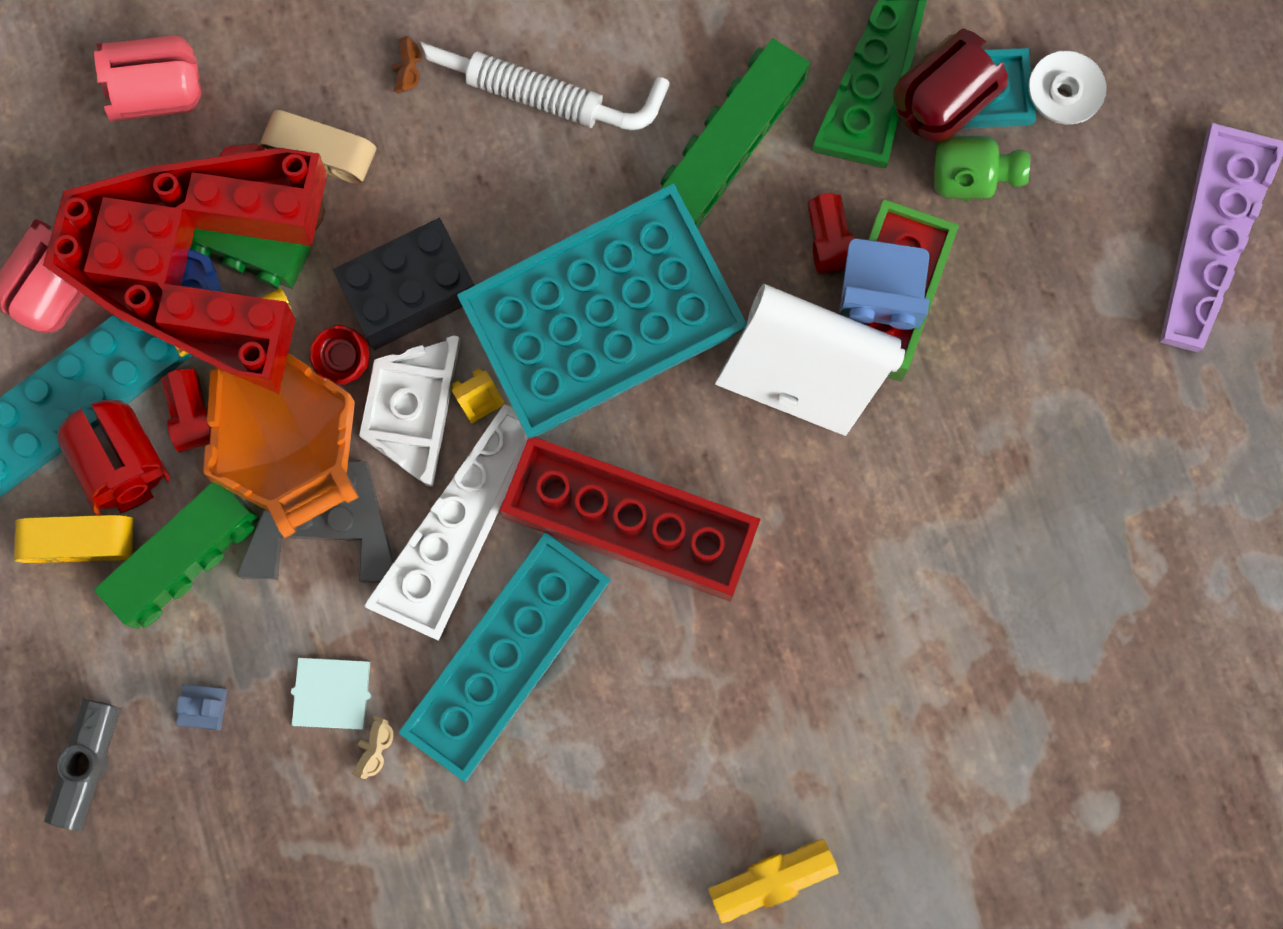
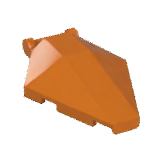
M290 353L287 356L279 394L215 367V370L210 371L207 423L211 427L210 445L205 446L203 473L211 482L269 511L278 530L284 538H287L296 533V527L343 501L350 503L359 498L356 489L347 475L355 401L347 391L329 379L324 380L315 374L308 365Z

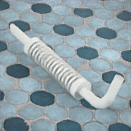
M419 41L426 60L465 73L467 85L487 90L490 93L494 92L496 95H502L504 98L508 97L510 100H516L519 103L523 102L524 105L530 104V107L533 108L537 106L539 110L544 109V112L547 113L551 111L553 115L558 114L559 117H565L567 120L572 119L573 122H580V124L590 128L594 126L596 120L631 131L646 127L658 115L659 108L670 85L669 81L665 78H656L642 109L636 113H623L601 105V94L592 91L588 93V90H581V87L576 86L574 88L572 84L567 85L566 82H560L558 79L553 80L552 77H546L535 71L531 72L529 69L524 70L520 66L517 68L515 64L510 65L509 62H503L500 59L496 60L495 57H489V55L477 51L471 59Z

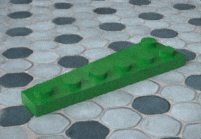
M927 0L877 1L850 64L840 82L833 102L815 138L812 152L886 169L899 119V114L894 104L893 90L898 80L911 69Z

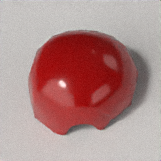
M343 325L330 326L319 332L310 345L309 361L315 373L324 380L329 379L336 385H346L359 379L368 368L370 358L368 344L363 336L353 328Z

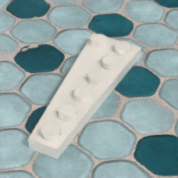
M506 404L502 406L470 455L461 465L406 547L366 602L365 608L439 641L504 501L528 440L512 407Z

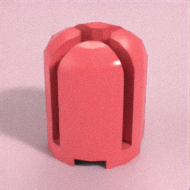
M177 35L96 43L98 50L94 51L97 80L102 85L105 98H110L111 105L104 106L110 122L183 114L197 108L202 96L201 84L198 81L200 78L198 64L194 51L185 38Z
M35 218L0 269V311L10 315L11 319L31 330L41 333H54L62 329L84 294L43 266L52 231H50L52 226Z

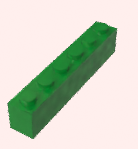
M774 38L770 40L764 49L761 47L756 49L748 63L750 69L743 78L737 76L733 80L726 93L727 100L721 108L716 105L710 111L704 123L706 128L699 137L696 135L691 137L683 150L682 155H684L682 161L677 167L671 165L661 179V189L673 183L675 184L697 229L807 80L811 62Z

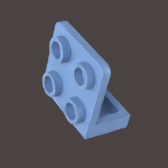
M853 239L848 246L839 314L860 323L877 322L890 324V326L898 329H919L928 315L929 299L924 298L930 257L929 252L923 248Z

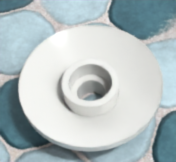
M1060 51L1052 53L1039 61L1031 73L1028 90L1034 107L1044 117L1060 124H1078L1091 118L1102 106L1106 96V81L1098 65L1087 56L1072 51ZM1058 90H1066L1070 97L1060 95Z

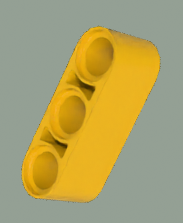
M104 515L15 520L13 561L21 563H62L127 560L133 554L134 518Z

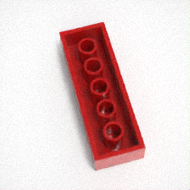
M536 437L527 440L500 508L504 519L542 533L546 532L550 536L730 602L761 520L760 518Z

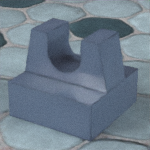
M183 684L181 696H178L176 726L221 730L228 689Z

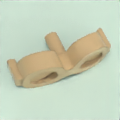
M375 715L373 716L374 722L371 727L369 742L365 740L358 742V747L367 751L361 756L355 770L351 773L362 779L374 776L382 769L384 758L381 752L383 749L388 748L393 741L394 734L392 728L388 725V720Z

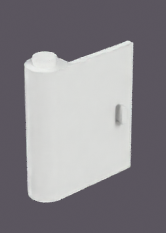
M763 284L753 301L747 326L717 376L715 385L846 436L888 374L899 369L904 359L905 350L901 348V340L897 337Z

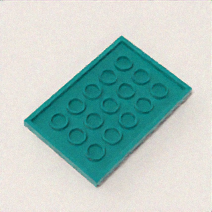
M674 183L457 294L528 439L538 437L743 332L747 326Z

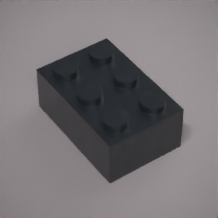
M440 217L333 269L366 338L374 350L462 308L463 306L457 294L475 286Z

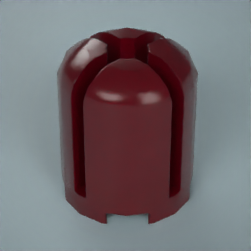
M962 28L956 34L949 35L898 80L893 90L894 104L902 122L915 135L920 136L926 141L935 144L948 141L995 100L1008 86V74L1003 62L1001 61L997 66L994 64L990 56L981 48L986 41L976 33Z

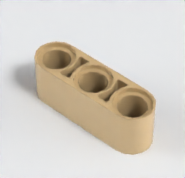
M274 110L259 143L265 150L286 148L319 153L328 176L356 185L363 184L376 152V146L363 137L282 110Z

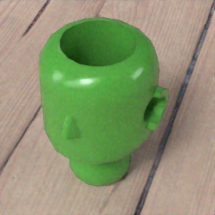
M953 136L948 141H943L936 145L934 190L943 198L961 199L965 202H968L969 199H991L996 193L998 182H1006L1013 187H1023L1028 184L1030 153L1025 150H1014L1010 154H999L998 143L993 138L987 136Z

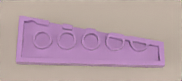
M1215 123L1208 127L1159 343L1197 353L1204 348L1222 305L1224 293L1229 288L1234 276L1235 266L1248 242V235L1254 220L1258 217L1263 206L1262 201L1266 191L1272 184L1282 160V140Z

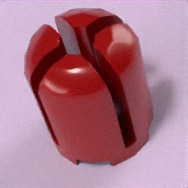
M101 400L90 404L104 435L122 467L117 470L113 468L81 408L66 418L60 425L57 436L58 444L82 487L93 512L99 516L101 514L98 509L117 507L121 514L141 506L154 498L151 490L163 478H165L167 483L170 480L169 472L159 458L133 409L121 400Z

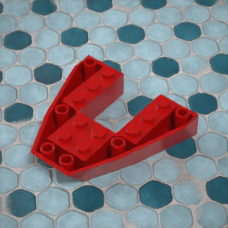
M274 148L151 166L65 190L62 193L43 266L114 316L227 373L279 394L296 320L287 302L181 286V282L184 277L188 260L187 255L191 248L195 229L312 246L327 172L319 153Z

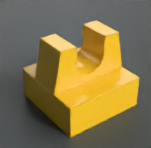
M480 368L473 371L474 377L462 384L459 380L452 384L453 389L451 390L471 424L505 404L487 371H482Z

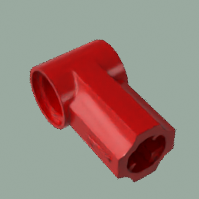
M833 193L820 194L808 200L807 204L814 236L812 242L813 259L818 275L844 271L848 246L855 239L854 235L849 234L841 195Z
M178 369L168 372L166 376L161 378L171 417L167 421L168 432L176 451L182 453L210 444L211 427L207 423L208 408L206 407L198 373L194 369Z

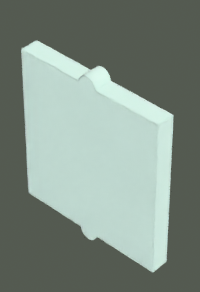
M298 658L296 686L291 690V694L294 696L292 726L365 730L367 700L372 697L371 693L368 692L370 662Z

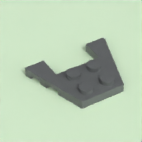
M348 461L347 475L356 489L359 498L350 503L346 501L339 503L296 527L297 532L287 538L362 541L359 581L362 583H380L394 564L389 540L382 522L381 510L369 465L365 461ZM265 509L238 572V577L242 579L278 580L281 540L284 537L278 530L271 513Z

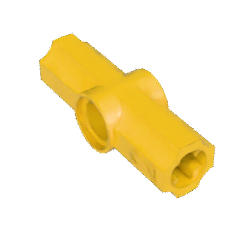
M822 838L803 845L785 855L779 853L758 861L747 867L748 871L708 887V891L721 922L725 923L759 907L769 908L785 902L798 895L799 890L839 872L825 839Z

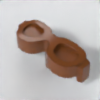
M408 36L398 39L402 62L392 65V70L394 72L398 71L396 78L397 87H394L393 90L396 93L406 92L416 87L419 83L420 75L415 67V63L421 61L422 55L417 44Z

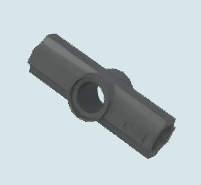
M83 699L69 745L61 752L57 760L59 776L44 819L45 823L63 829L83 831L98 781L105 776L108 770L109 760L107 752L120 715V707ZM82 754H86L90 762L89 768L84 775H81L77 769V761Z

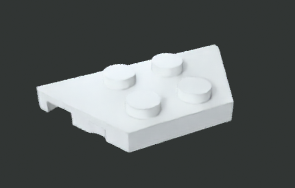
M459 336L447 337V341L427 347L420 345L408 349L401 355L391 354L374 359L359 434L362 440L429 487H433L461 343Z

